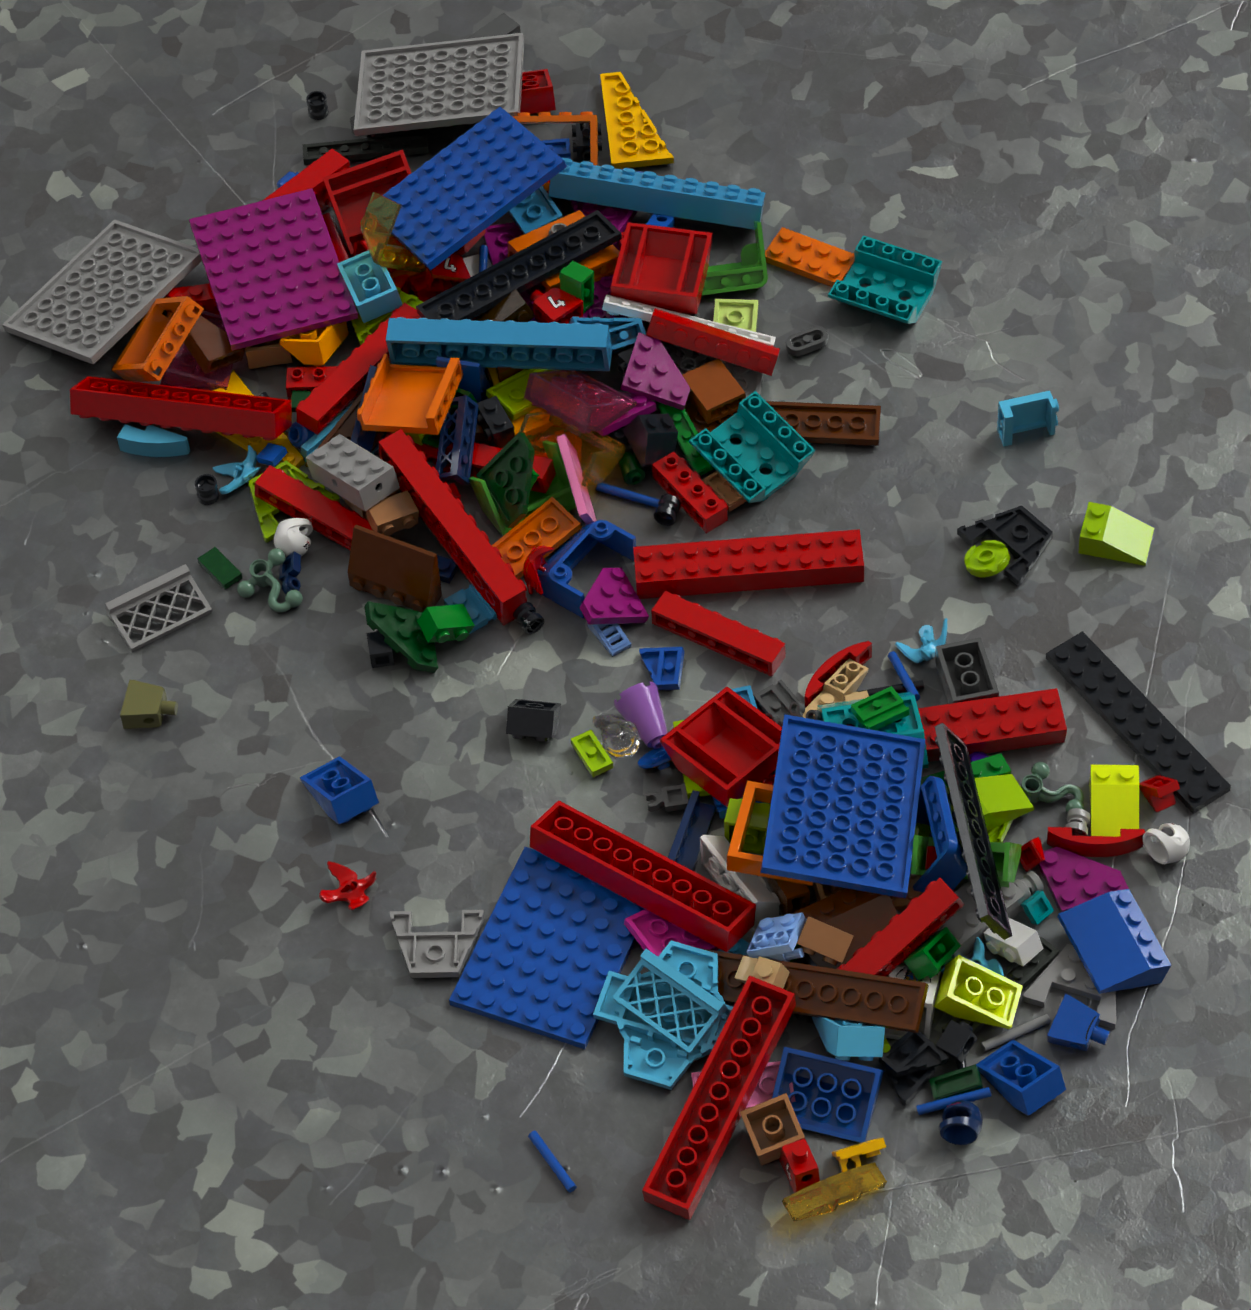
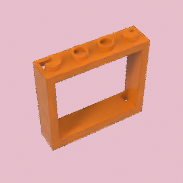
M584 111L580 112V115H572V112H560L559 115H551L550 112H539L538 116H530V113L521 112L517 116H512L521 124L590 123V159L593 165L598 166L597 115H593V112ZM550 183L542 185L546 192H549Z
M188 296L156 299L113 366L112 371L125 381H160L204 308ZM164 310L168 312L166 316L162 314ZM157 368L161 370L158 376L153 373Z
M747 781L727 854V870L813 886V882L760 873L763 856L742 852L755 801L771 803L773 785Z

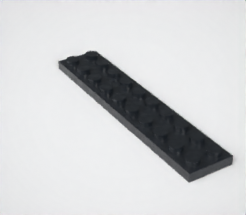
M597 210L417 305V313L422 318L471 320L494 308L513 290L516 289L520 294L558 274L572 261L578 263L622 239L621 232Z
M1083 631L1046 653L1048 662L1156 775L1178 781L1180 789L1173 793L1193 814L1230 791L1231 785Z
M944 723L935 726L937 735L935 742L941 752L939 760L945 769L944 780L949 786L950 791L948 798L954 808L952 815L959 829L957 836L963 846L961 853L967 863L968 870H966V874L972 884L971 895L977 905L975 913L981 923L984 922L994 934L997 933L1005 940L1012 936V931L967 745Z

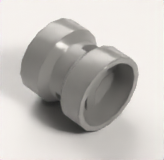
M1079 808L1070 809L1067 812V824L1065 827L1072 828V836H1088L1087 826L1090 824V813Z
M1034 871L1025 874L1023 879H1016L1014 881V884L1025 893V900L1037 890L1044 891L1043 883Z

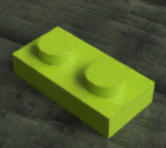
M592 730L571 738V745L592 777L614 768L612 760Z

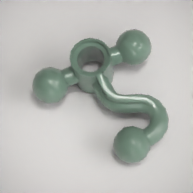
M279 548L272 549L269 552L267 561L263 559L253 561L249 567L252 577L249 580L241 581L237 586L238 594L243 598H249L254 594L256 585L259 587L270 585L271 591L268 597V604L276 612H286L292 607H298L303 601V596L299 591L290 590L285 595L284 603L277 602L281 587L277 579L273 577L271 569L274 566L283 564L286 557L285 553ZM261 571H266L262 575H257Z
M1045 762L1035 763L1031 769L1032 774L1023 778L1021 788L1031 804H1035L1038 801L1052 803L1060 800L1066 794H1072L1075 798L1066 804V812L1074 808L1084 810V795L1082 790L1076 785H1063L1056 791H1050L1043 787L1042 780L1046 779L1050 774L1049 766ZM1027 788H1033L1035 791H1030ZM1029 813L1024 814L1020 817H1026Z

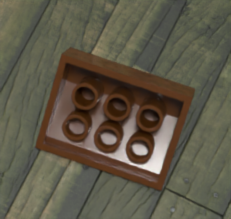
M355 525L347 572L351 587L358 591L368 592L377 598L387 599L396 605L409 607L415 611L424 612L427 607L437 605L442 597L436 553Z
M845 888L792 913L803 912L806 919L810 916L854 935L843 963L837 962L836 965L822 960L824 955L815 952L814 955L808 954L817 966L833 969L846 964L853 958L852 956L857 949L865 947L871 941V937L876 932L882 931L889 925L890 919L898 914L890 896Z

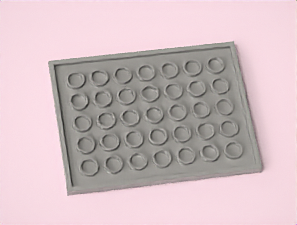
M523 33L362 51L353 129L355 136L479 123L487 117L488 113L499 107H502L511 116H517L520 113L524 56Z
M114 219L6 320L2 326L8 333L94 364L147 314L156 299L167 295L202 261L198 248Z

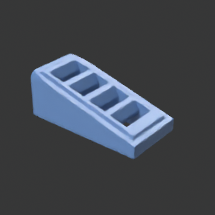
M587 623V627L612 657L631 647V642L618 624L589 625ZM619 639L621 640V641L618 642L617 644H615V645H613V646L611 645V643H613V642H615V641H617V640H619Z

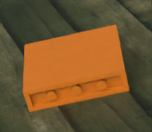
M578 210L508 241V257L549 236V230L554 224L563 223L568 226L585 217V215ZM612 244L578 263L593 270L594 281L597 282L602 277L614 274L620 251ZM560 272L541 282L545 287V293L552 288L557 287L560 289Z
M384 354L381 362L377 365L374 378L371 379L369 390L364 395L363 404L357 411V419L361 423L362 430L396 432L402 429L404 433L439 435L463 376L460 359L450 358L447 367L390 364L388 355Z

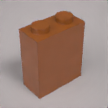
M720 359L707 362L682 375L690 387L688 399L707 424L738 411L739 402L746 398L745 391Z

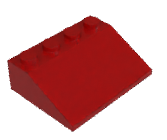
M548 69L522 72L520 113H530L531 116L533 113H551V111L556 110L554 90Z

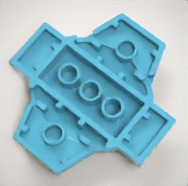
M671 940L658 957L725 1004L723 997L718 992V954ZM609 971L593 1017L617 1025L624 1039V1076L672 1090L695 1060L710 1055L733 1006L725 1004L728 1010L722 1017L720 1016L690 1055L612 998L628 976ZM651 971L643 974L639 973V983L652 981ZM668 983L657 984L658 997L672 995L671 987ZM653 985L639 988L641 1000L654 998ZM636 988L626 990L621 998L626 1002L637 1001ZM676 998L677 1011L691 1008L689 998ZM672 999L659 1001L660 1014L674 1011ZM655 1002L642 1004L644 1015L657 1014ZM694 1003V1007H695V1008H696V1007H700L699 1005H697L696 1003ZM706 1010L695 1012L697 1025L707 1023L712 1015ZM692 1013L678 1015L680 1028L693 1025ZM675 1016L661 1018L662 1028L665 1030L676 1028ZM653 1019V1021L658 1024V1020ZM694 1030L680 1032L682 1042L690 1046L695 1039ZM672 1033L677 1038V1033Z

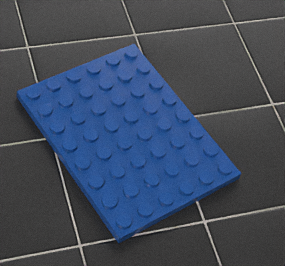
M499 107L466 133L459 136L449 146L442 149L429 161H426L416 171L409 174L396 186L392 187L379 199H376L366 209L374 219L431 271L565 169L567 165L560 156L502 107Z
M784 714L760 873L906 899L926 739Z
M524 847L449 999V1003L451 1006L586 1049L599 1019L593 1017V1013L608 972L612 971L621 974L636 942V939L624 925L625 918L645 910V908L534 849Z

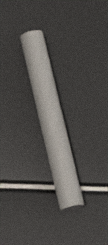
M1048 1014L1033 1019L981 1042V1047L984 1052L1051 1023Z

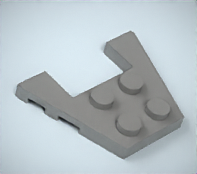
M462 910L461 932L412 933V911H390V919L410 977H460L484 920V910Z
M1067 944L1023 995V1002L1043 1008L1051 987L1100 1001L1096 1011L1100 1014L1099 1025L1112 1029L1116 1027V991L1098 993L1071 944Z

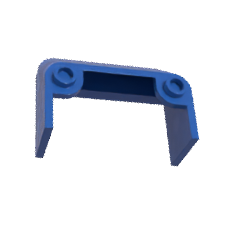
M598 520L583 526L543 565L546 568L545 572L541 570L537 572L543 590L541 595L581 618H584L580 610V606L584 601V593L571 587L568 583L572 579V570L587 553L600 542L634 561L633 547H636V537L606 520Z
M929 776L920 786L916 823L930 826L937 859L913 885V890L925 892L927 885L932 881H937L939 878L954 890L967 875L966 870H968L967 863L961 853L963 846L957 836V831H959L958 825L952 815L954 808L948 798L950 791L941 778Z

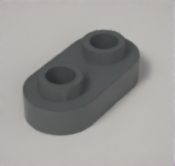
M816 326L793 334L787 338V352L793 356H801L820 349L827 344L828 333L824 328Z

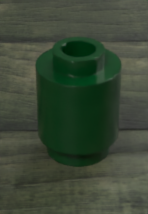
M634 452L623 453L619 458V467L625 483L630 485L639 484L646 475L644 468L641 467Z

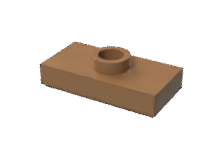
M718 471L702 480L706 485H710L719 499L725 500L729 512L747 501Z

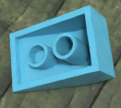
M377 247L337 263L363 323L394 311L403 305Z
M811 1016L826 1050L835 1055V1059L850 1060V1057H858L860 1060L873 1061L874 1057H883L885 1027Z

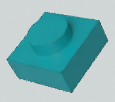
M1039 890L1021 904L1031 923L1036 925L1054 911L1044 892Z

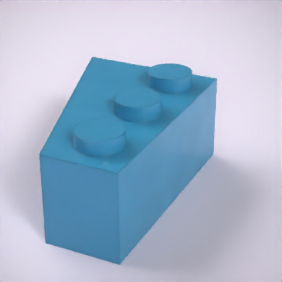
M572 316L569 324L576 322L581 324L601 323L608 325L612 354L634 346L639 332L646 335L641 318H579Z

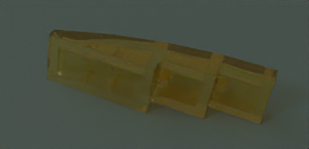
M874 1162L812 1184L784 1198L782 1203L795 1222L836 1211L840 1204L859 1200L863 1193L884 1188L887 1181Z

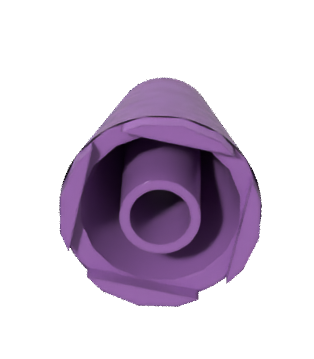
M643 682L638 683L620 693L621 699L618 702L615 699L614 706L635 732L637 730L638 736L647 747L658 749L663 747L660 739L668 733L658 688L654 682H649L650 685L645 686Z

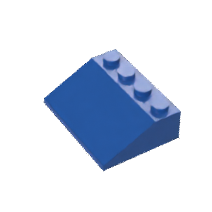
M1129 889L1107 892L1063 911L1057 916L1099 994L1162 983L1172 966Z
M784 1047L772 1099L787 1093L790 1100L795 1095L796 1102H791V1105L802 1129L862 1143L866 1141L884 1071ZM790 1083H793L794 1092L790 1093Z

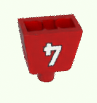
M452 254L431 271L427 268L426 290L444 292L470 278L462 256Z
M557 287L544 294L539 290H535L530 297V300L533 302V312L536 315L534 318L539 323L558 322L569 324L572 316L583 317V300Z
M801 1139L782 1146L780 1163L796 1199L800 1200L820 1193L819 1169L807 1141ZM806 1175L807 1181H801L802 1178Z

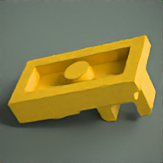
M879 1137L833 1151L832 1156L838 1160L841 1172L846 1173L848 1172L846 1167L848 1159L854 1162L856 1169H859L862 1166L859 1155L865 1154L866 1158L881 1154L880 1149L886 1148L884 1138Z

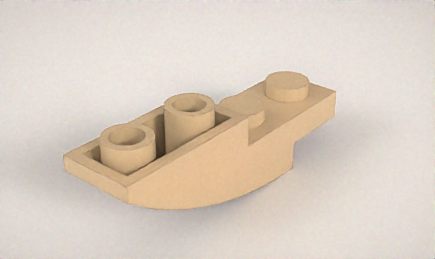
M849 658L824 683L823 691L805 708L803 717L806 718L809 710H818L817 705L844 702L845 695L857 691L869 668Z

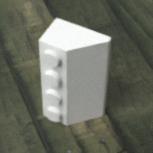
M702 835L700 837L701 864L719 885L756 904L753 928L756 930L760 920L764 918L778 917L779 898L774 892L770 893L761 876L727 870L729 841L724 836Z

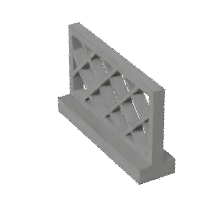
M186 564L105 603L107 616L110 621H113L131 652L212 613V608L190 575V570ZM188 583L192 587L191 595L179 593L180 587ZM168 595L173 596L171 604L167 605L159 603L160 597ZM177 598L189 600L186 609L174 606ZM192 601L202 603L204 609L198 612L189 610ZM143 605L153 606L150 615L139 613L140 607ZM156 608L168 610L166 619L154 616ZM172 611L184 614L182 620L178 622L169 620ZM123 615L133 616L130 625L120 623L118 618ZM136 618L148 620L145 629L134 626ZM152 621L164 624L163 628L157 632L149 630ZM131 632L142 633V639L133 643L130 639Z

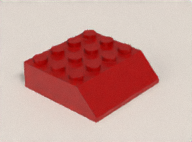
M403 149L323 177L327 194L351 257H353L355 242L368 239L398 241L369 214L366 208L411 174Z
M627 222L611 283V296L674 312L697 314L709 267L712 233Z
M725 687L660 739V743L680 772L728 808L730 798L740 799L744 795L747 781L760 783L776 770L782 727L732 689Z

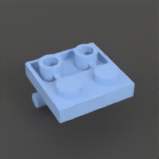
M803 912L789 913L773 918L767 917L760 920L747 949L748 956L751 958H759L760 956L790 962L792 959L803 958V949H794L807 920Z

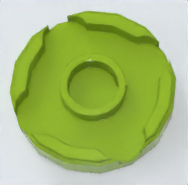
M996 540L981 542L982 545L977 547L974 545L965 554L964 562L967 571L977 577L996 575L1003 571L1010 561V555L1005 544Z

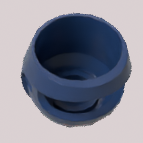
M958 1100L945 1108L942 1114L943 1121L939 1124L940 1135L944 1140L955 1145H967L973 1143L979 1136L983 1117L980 1109L975 1104L965 1100Z

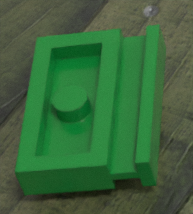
M892 686L851 705V712L863 727L865 726L866 729L870 730L881 729L910 715L909 707L904 705V701Z

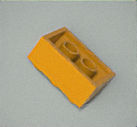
M342 322L284 337L279 342L282 347L303 364L317 367L324 365L349 335L347 323Z

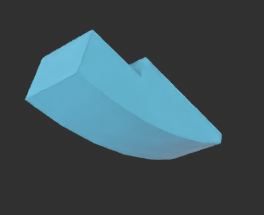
M125 424L117 436L120 451L149 457H172L187 455L190 452L187 437L152 425L147 426L144 431Z

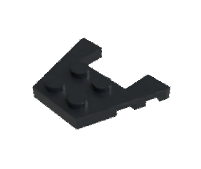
M1022 505L995 514V518L986 521L981 519L975 521V525L969 527L964 525L957 529V535L970 546L987 534L1005 544L1008 551L1018 559L1004 569V575L1017 586L1021 585L1053 538V531Z

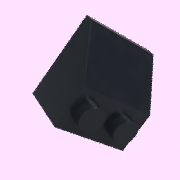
M668 413L638 415L623 429L641 467H651L653 463L673 451L676 453L678 431Z
M515 699L508 706L506 734H511L512 738L526 739V736L535 737L537 741H549V738L552 739L556 735L561 703Z

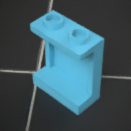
M1050 391L998 402L997 431L1003 447L1012 445L1014 433L1047 427L1050 435L1055 434V426H1058L1056 412L1059 411V404L1056 398L1053 399Z

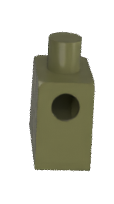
M129 679L120 714L123 728L159 727L162 725L164 714H177L178 703L176 701H167L165 689L161 686Z

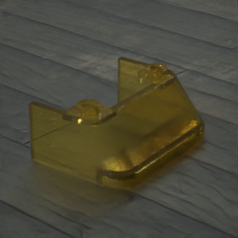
M373 192L365 215L360 223L361 232L373 262L387 268L418 273L425 271L427 267L391 234L402 205Z
M557 409L526 414L519 430L520 433H525L535 453L539 455L546 453L543 441L547 440L558 443L557 437L565 434L577 451L581 469L583 470L582 476L584 477L581 485L584 487L603 483L623 457L626 450L622 443L607 435L601 436L586 423Z

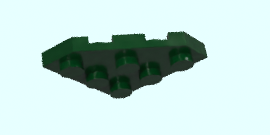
M520 432L476 474L479 479L485 480L496 509L507 528H514L528 513L535 450L525 433Z
M368 601L364 606L367 625L373 631L377 629L385 637L384 641L396 653L400 651L408 658L409 661L407 663L413 669L435 673L438 669L434 642H427L417 622L423 612Z

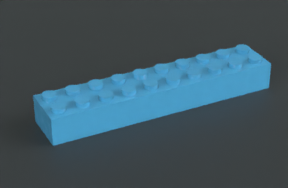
M562 158L567 167L550 179L549 197L755 230L754 221L761 222L765 193L756 188L745 190L740 189L736 185L720 186L719 183L712 181L702 183L694 178L683 180L677 179L674 175L658 176L650 171L640 173L635 172L631 168H623L621 170L615 169L612 165L596 166L588 161H582L581 163L572 162L573 160L569 158Z
M398 317L389 318L386 335L391 363L399 365L436 366L437 356L459 358L463 361L480 363L481 367L491 368L511 367L521 369L610 371L612 344L609 326L601 323L581 324L575 322L566 324L558 322L537 323L535 321L515 322L509 320L502 322L492 320L472 321L469 319L449 320L446 318L440 320L427 318L406 319Z

